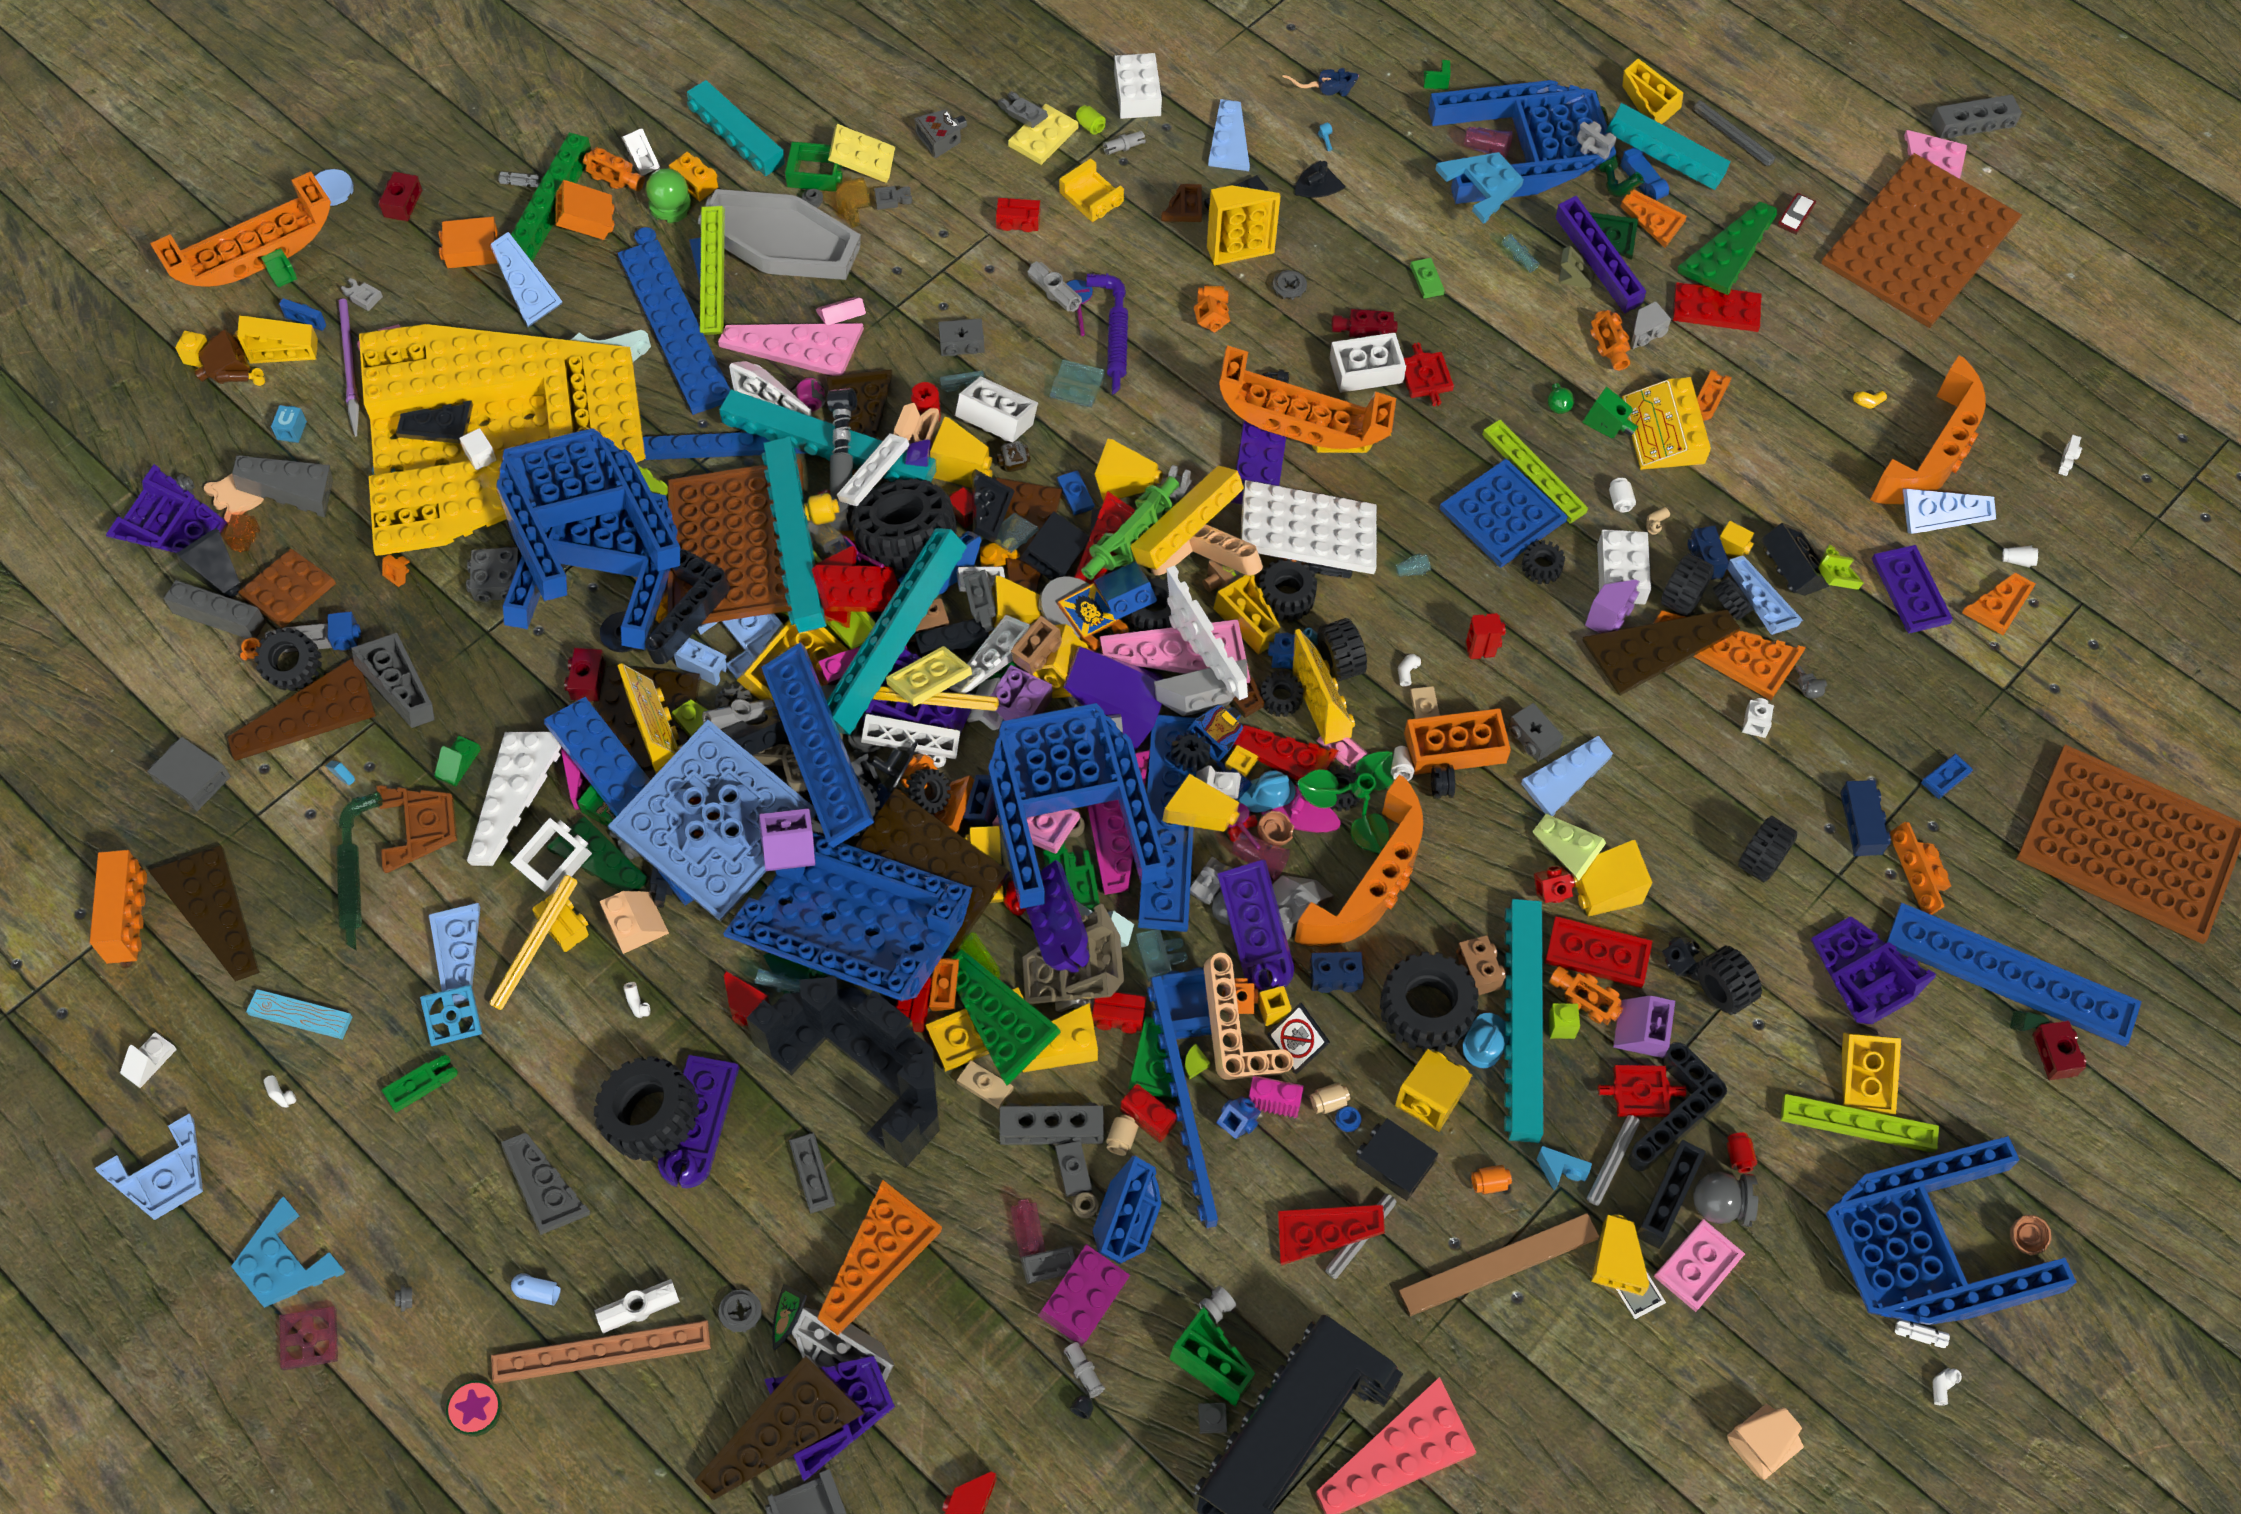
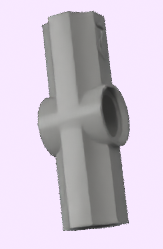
M1036 261L1031 264L1030 269L1027 271L1028 276L1046 292L1048 299L1056 301L1066 311L1074 312L1079 308L1082 302L1081 296L1063 281L1061 274L1052 272L1042 262Z
M741 699L735 700L731 706L704 711L702 715L703 724L709 720L722 730L741 721H744L746 724L766 721L764 711L773 708L775 705L772 700L768 699L749 703Z

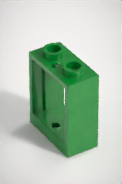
M792 142L785 171L787 187L837 192L838 183L841 184L843 178L841 168L845 167L828 160L831 145ZM801 161L834 163L832 175L799 172Z

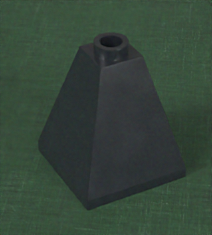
M217 528L176 553L179 565L184 571L220 595L233 598L239 594L238 592L241 590L240 582Z

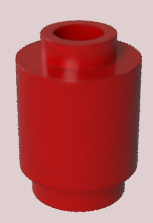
M1744 1132L1728 1136L1726 1146L1732 1169L1738 1170L1739 1173L1752 1171L1753 1167L1757 1165L1752 1139Z

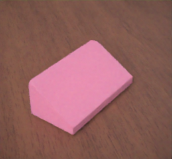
M859 297L848 298L816 309L826 325L838 323L866 313L863 300Z
M1321 736L1317 739V742L1325 749L1330 750V748L1339 750L1336 759L1344 766H1349L1348 769L1350 771L1356 767L1361 758L1369 755L1360 745L1348 737L1326 745Z

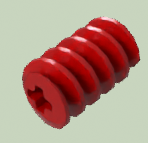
M929 382L916 384L911 390V401L915 403L920 416L928 409L936 408L939 410L940 422L938 389Z

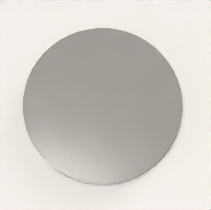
M1059 577L1050 581L1040 594L1038 602L1039 611L1053 625H1069L1074 630L1076 636L1081 639L1057 605V602L1089 586V584L1074 577Z

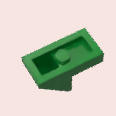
M458 736L451 748L442 746L434 775L435 778L456 787L480 752V744Z

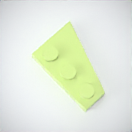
M1545 814L1533 830L1535 837L1559 859L1561 864L1578 881L1606 844L1602 837L1548 814Z

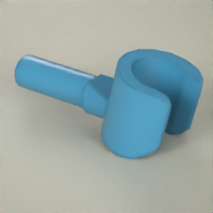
M1328 122L1320 125L1318 135L1325 141L1327 151H1331L1332 146L1328 135L1332 134V127Z

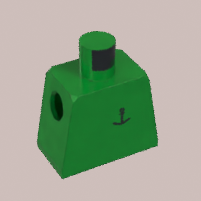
M1607 386L1582 422L1609 438H1615L1620 430L1631 437L1638 428V425L1628 419L1633 408Z

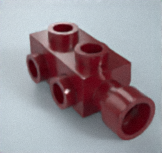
M1351 309L1349 318H1342V315L1332 316L1331 331L1338 333L1349 331V337H1354V339L1389 333L1396 334L1398 322L1394 321V312Z

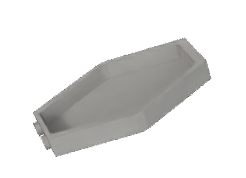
M715 189L712 197L709 196L706 202V207L723 206L725 208L724 249L768 274L846 280L860 250L861 235L800 197L786 194ZM700 213L699 219H698V224L700 225V227H701V213Z

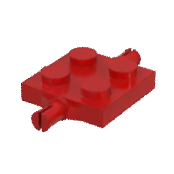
M1419 342L1417 344L1414 343L1412 349L1415 355L1403 358L1406 365L1404 380L1410 397L1430 396L1432 405L1436 406L1437 404L1439 406L1442 402L1438 394L1453 391L1454 388L1442 352L1424 353Z
M1615 1065L1613 1068V1085H1598L1599 1096H1614L1617 1106V1117H1627L1628 1115H1633L1634 1117H1667L1670 1114L1669 1101L1671 1096H1686V1086H1670L1666 1075V1066Z

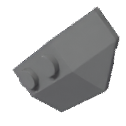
M1246 659L1235 661L1247 679ZM1212 668L1154 682L1156 700L1183 717L1211 710L1217 705L1228 706L1235 697L1233 693L1227 690L1225 683L1217 679Z
M1282 875L1272 884L1287 940L1296 933L1298 920L1311 902L1323 908L1334 898L1333 894L1317 880Z
M806 1307L802 1309L798 1322L792 1330L802 1358L809 1355L820 1367H831L838 1365V1363L874 1356L886 1382L894 1362L881 1342L851 1323L837 1336L818 1320L820 1311Z

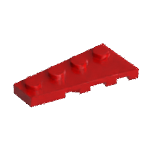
M1108 491L1074 577L1085 581L1089 585L1095 584L1094 580L1106 575L1109 571L1103 567L1092 580L1084 576L1081 569L1093 558L1089 548L1093 544H1097L1105 533L1115 534L1120 526L1135 512V509ZM1113 551L1110 552L1112 557L1117 555Z
M1246 725L1243 726L1241 733L1232 746L1235 749L1238 745L1258 756L1257 760L1296 781L1314 770L1328 771L1339 751L1330 748V750L1320 748L1318 744L1310 742L1309 744L1297 742L1295 738L1288 736L1282 738L1275 736L1273 732Z
M1383 1205L1278 1211L1280 1264L1285 1265L1384 1234Z

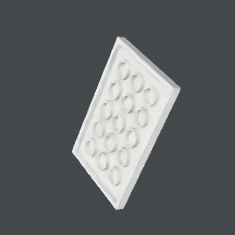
M1245 480L1242 500L1241 539L1255 545L1259 554L1369 574L1375 573L1376 504Z

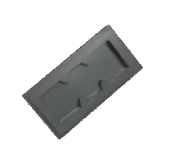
M1081 1141L1055 1146L1066 1197L1075 1196L1083 1192H1092Z
M1073 1246L1022 1257L1021 1263L1027 1285L1065 1276L1076 1260Z

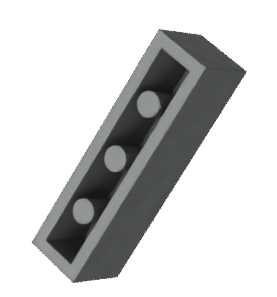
M175 580L164 597L172 614L247 639L257 638L266 623L257 607Z

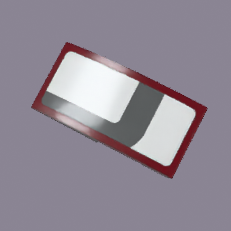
M1797 193L1778 222V227L1797 235L1815 206L1816 201Z

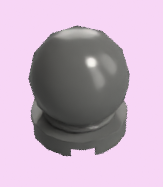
M1721 1171L1708 1173L1698 1181L1694 1190V1206L1701 1216L1716 1224L1730 1223L1737 1218L1740 1226L1752 1227L1751 1221L1756 1220L1758 1211V1196H1753V1185L1758 1184L1756 1176L1743 1173L1738 1181L1731 1174Z

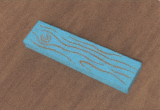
M256 989L246 1011L250 1016L342 1040L353 1018L350 1013Z

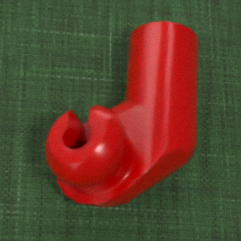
M1255 814L1250 815L1242 823L1246 828L1257 826ZM1239 826L1228 828L1227 834L1230 835V841L1237 842L1242 840V830Z

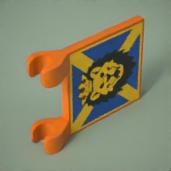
M1094 583L1057 602L1061 611L1091 651L1097 652V649L1101 646L1100 642L1093 636L1094 634L1110 626L1113 629L1114 635L1129 632V628L1119 619H1114L1109 606Z

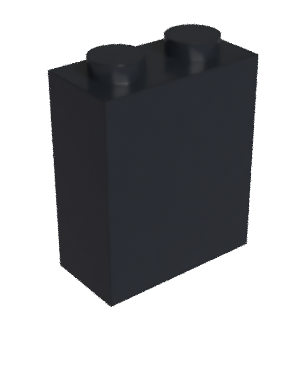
M1053 511L1020 559L1052 581L1066 574L1089 541L1090 536L1082 529L1068 522L1065 517Z
M1386 1118L1382 1125L1377 1123L1370 1133L1372 1139L1369 1143L1363 1142L1355 1154L1358 1156L1356 1166L1408 1201L1436 1162L1439 1153Z

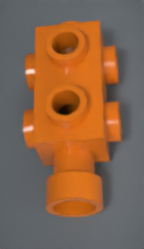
M598 147L584 156L583 164L586 165V172L592 174L593 179L605 180L609 182L610 187L615 189L623 188L625 185H629V188L637 192L642 189L645 177L638 173H632V163Z
M1603 310L1595 315V319L1591 321L1593 328L1590 329V333L1594 339L1599 341L1600 345L1597 346V350L1601 356L1611 359L1614 370L1620 371L1630 365L1629 357L1626 354L1631 349L1628 343L1629 336L1621 326V317L1616 312Z
M1559 966L1550 978V984L1556 988L1561 987L1566 990L1565 999L1567 1004H1578V1008L1587 1012L1588 1017L1598 1024L1603 1022L1608 1025L1611 1019L1616 1021L1623 1010L1620 1007L1622 1000L1618 998L1620 994L1611 987L1603 989L1597 985L1598 980L1590 974L1585 973L1582 976L1578 973L1573 978L1568 974L1567 970ZM1579 992H1584L1587 996L1583 999L1579 997L1577 994ZM1605 1005L1608 1007V1011L1603 1012L1599 1007Z

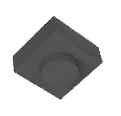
M1226 1403L1198 1404L1199 1434L1227 1433Z

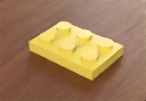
M1048 104L1042 107L1048 114L1045 120L1034 128L1024 124L1008 140L1009 147L1040 165L1078 129V122Z
M837 124L834 129L828 160L887 183L890 177L895 146Z
M942 646L886 677V681L889 687L910 704L916 706L972 675V671L968 664Z

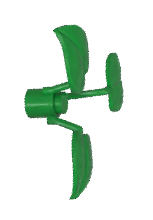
M1376 752L1361 758L1355 767V774L1359 773V777L1354 783H1349L1348 786L1339 790L1337 789V778L1327 770H1314L1298 780V787L1302 796L1310 804L1318 808L1334 806L1337 802L1336 794H1342L1348 790H1352L1356 797L1363 798L1362 818L1356 819L1352 823L1351 837L1359 847L1378 854L1381 853L1389 841L1388 825L1381 815L1373 813L1367 817L1366 812L1368 801L1370 800L1369 794L1372 790H1385L1394 780L1391 775L1392 752Z

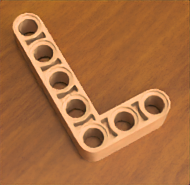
M1205 524L1157 570L1151 568L1150 570L1154 575L1165 574L1167 572L1166 568L1178 564L1191 552L1200 554L1245 575L1257 574L1262 570L1263 565L1255 545Z
M1217 953L1207 959L1204 964V975L1217 1074L1222 1079L1232 1080L1253 1078V1075L1259 1077L1276 1076L1289 1071L1293 1066V1057L1286 1050L1243 1053L1232 960L1225 953ZM1214 960L1222 964L1221 972L1214 968ZM1218 985L1225 989V997L1217 993ZM1221 1010L1228 1014V1022H1224L1220 1018ZM1224 1035L1231 1039V1047L1224 1045ZM1276 1056L1283 1061L1282 1069L1275 1065ZM1251 1059L1257 1060L1259 1064L1258 1071L1251 1067ZM1227 1061H1231L1234 1064V1073L1227 1070Z

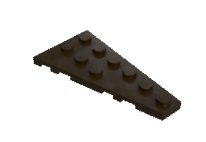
M892 369L827 377L828 391L852 388L856 393L857 407L851 413V419L849 420L850 430L876 439L893 375ZM831 412L832 421L834 422L835 418L833 417V413ZM853 469V475H854L859 469Z
M221 845L148 870L235 982L260 973L226 854Z
M806 1355L699 1474L694 1482L712 1500H716L867 1412L809 1355Z

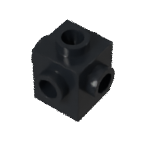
M1676 937L1662 951L1666 957L1665 962L1667 966L1677 976L1689 977L1696 972L1699 961L1704 959L1701 954L1700 945L1692 938Z

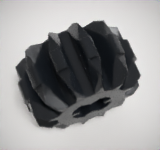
M1186 731L1184 736L1178 734L1175 741L1171 743L1170 757L1172 760H1175V767L1182 765L1183 771L1191 768L1195 772L1197 767L1203 769L1205 762L1209 761L1211 747L1209 743H1206L1205 736L1199 738L1197 731L1193 735Z

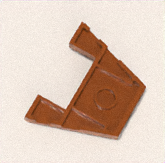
M377 786V799L380 809L404 805L407 845L381 849L382 867L385 873H389L457 841L454 799L451 793L425 790L415 792L407 791L406 788L388 789L386 786Z

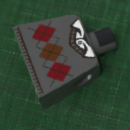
M947 110L915 118L916 134L934 158L939 157L961 142L960 130L967 127V121L963 115L953 119Z

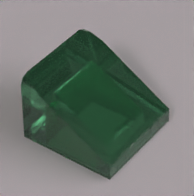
M2016 1010L2013 1011L2010 1028L2025 1031L2049 1022V1019L2045 1016Z

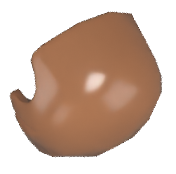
M1270 811L1260 818L1257 832L1261 841L1266 845L1280 847L1287 844L1293 838L1294 825L1290 822L1288 816L1282 812Z
M2024 1215L2016 1219L2012 1224L2010 1240L2021 1253L2027 1255L2039 1254L2044 1252L2051 1242V1229L2045 1220L2035 1215Z

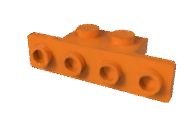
M1904 822L1889 832L1920 910L1932 915L1944 907L1938 890L1945 891L1951 887L1948 873L1942 865L1939 852L1934 844L1918 842L1910 823Z

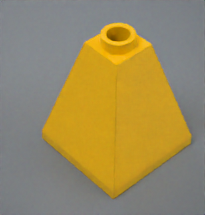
M1107 439L1095 472V477L1104 502L1107 491L1120 499L1143 493L1149 485L1157 486V483L1160 484L1162 482L1163 472L1159 470L1157 463L1113 439Z
M1002 576L995 577L991 587L997 610V616L992 617L995 628L1005 615L1030 625L1036 622L1040 616L1043 617L1038 607L1039 594Z

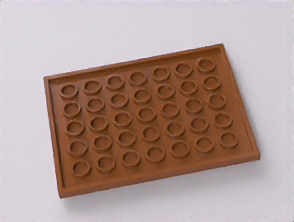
M1913 153L1825 255L1821 264L1921 324L1931 328L2019 222L2022 214Z
M798 459L797 463L804 497L803 464L801 459ZM759 465L668 480V507L671 510L672 519L678 531L676 540L680 545V549L687 550L722 568L730 584L729 593L702 624L792 611L785 597V593L789 592V590L785 588L782 575L786 574V572L782 570L779 557L783 555L782 552L779 553L776 539L780 537L776 535L773 522L777 521V519L773 517L770 504L774 502L770 500L767 487H770L771 484L767 483L764 470L768 469V466ZM670 568L668 576V614L693 587L676 577L673 568Z
M2065 744L2060 751L2016 860L2204 944L2208 940L2241 849V822Z

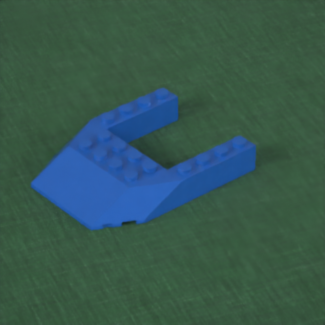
M1547 80L1432 93L1430 97L1428 112L1432 126L1512 117L1526 163L1511 165L1524 179L1523 185L1511 197L1537 195L1581 176L1616 155L1614 146L1610 150L1609 157L1605 160L1591 151L1585 155L1581 152L1582 145L1577 140L1580 124L1583 122L1590 124L1595 121L1601 127L1600 133L1604 136L1607 134L1605 131L1608 126L1596 91L1581 89L1570 85V87L1557 85V81ZM1465 174L1452 180L1451 190L1455 204L1487 199Z
M592 428L504 449L500 476L496 485L512 535L544 601L567 595L566 574L545 534L544 529L626 509L657 571L680 566V545L633 456L627 450H620L614 446V442L609 438L603 437L600 432Z
M652 493L677 539L678 531L676 525H674L666 495ZM626 509L544 529L560 564L638 577L621 625L622 646L645 650V641L651 633L670 569L657 571ZM523 556L520 559L504 601L503 615L504 625L528 629L541 594Z
M1097 703L1002 721L988 769L1000 829L1020 909L1044 904L1045 897L1026 819L1028 817L1118 800L1141 884L1165 880L1167 866L1132 740L1126 733L1123 734L1117 728L1116 723L1104 714V710Z
M2009 1136L1865 1174L1826 1213L1868 1313L1926 1325L1971 1319L2064 1293L2077 1283L2066 1258L1968 1284L1928 1196V1192L2009 1171L2020 1160Z

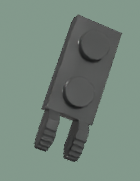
M1011 91L1007 95L1011 103H1013L1011 105L1004 98L998 100V104L1003 111L1031 128H1034L1048 117L1046 110L1022 97L1020 98L1015 92Z

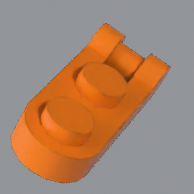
M1712 369L1697 397L1703 421L1713 417L1732 377L1727 375L1725 377L1721 376Z

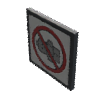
M1299 1003L1267 1034L1278 1050L1282 1049L1290 1052L1293 1057L1291 1069L1295 1074H1298L1330 1043L1302 1003Z

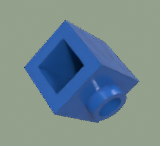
M353 613L328 614V639L333 650H347L356 647L357 638H361V630Z

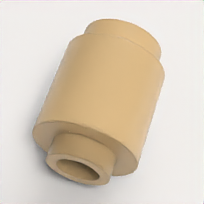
M1337 1082L1315 1090V1093L1310 1094V1100L1316 1114L1321 1112L1326 1114L1347 1107L1350 1095L1346 1086H1341Z
M1127 1115L1114 1118L1106 1140L1108 1143L1107 1149L1110 1152L1124 1156L1127 1154V1151L1131 1150L1138 1130V1125L1135 1123L1134 1118Z

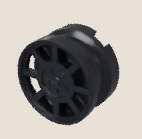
M1440 765L1432 766L1431 790L1434 799H1440L1441 796H1446L1447 794L1449 798H1454L1455 771L1453 765H1448L1447 768L1440 767Z

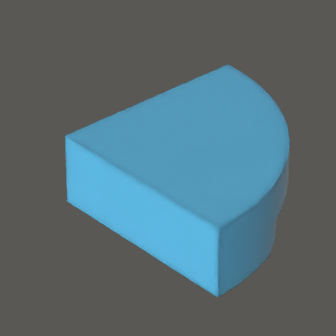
M331 760L326 765L328 770L343 783L350 786L355 781V777L341 762Z

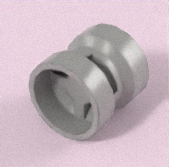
M1217 1286L1212 1291L1210 1298H1204L1199 1303V1307L1202 1309L1204 1306L1208 1311L1210 1319L1214 1324H1217L1223 1318V1313L1226 1311L1230 1312L1236 1307V1303L1223 1287Z

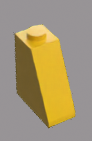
M1189 774L1165 807L1162 821L1224 832L1229 824L1233 826L1240 815L1237 812L1239 802Z
M1608 1215L1603 1223L1591 1282L1644 1296L1649 1288V1280L1634 1222L1628 1221L1626 1217L1621 1215Z

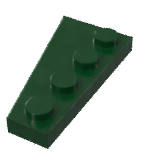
M585 816L570 827L569 834L572 837L578 834L588 843L586 848L592 853L580 867L586 873L600 878L605 884L619 892L638 891L648 883L647 877ZM561 835L546 846L549 852L558 854L565 860L576 849Z

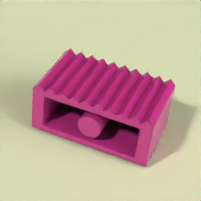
M1253 1075L1249 1100L1255 1104L1258 1110H1263L1264 1113L1268 1111L1269 1114L1273 1112L1274 1115L1278 1113L1279 1116L1283 1114L1284 1117L1288 1115L1289 1118L1293 1116L1295 1119L1298 1117L1304 1086Z

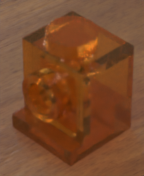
M232 514L224 537L231 550L238 552L249 551L251 543L255 541L256 532H260V527L254 516Z

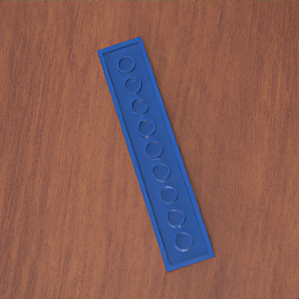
M658 239L618 252L619 260L692 415L722 405L730 392V388L704 334L700 333V326Z
M800 642L761 668L826 840L834 848L874 823V820L807 650Z
M586 697L544 719L546 727L616 817L650 782L648 776ZM657 869L684 905L694 901V899Z
M1158 715L1155 725L1151 730L1147 797L1167 867L1165 880L1141 884L1138 928L1188 931L1194 827L1166 823L1162 819L1165 807L1188 775L1191 774L1196 777L1197 769L1193 772L1191 768L1183 771L1182 765L1175 767V760H1172L1170 757V747L1177 735L1184 736L1185 731L1197 718Z
M1904 903L1900 904L1886 943L1890 942L1896 946V950L1899 953L2061 1021H2070L2071 1025L2124 1047L2129 1044L2142 1001Z

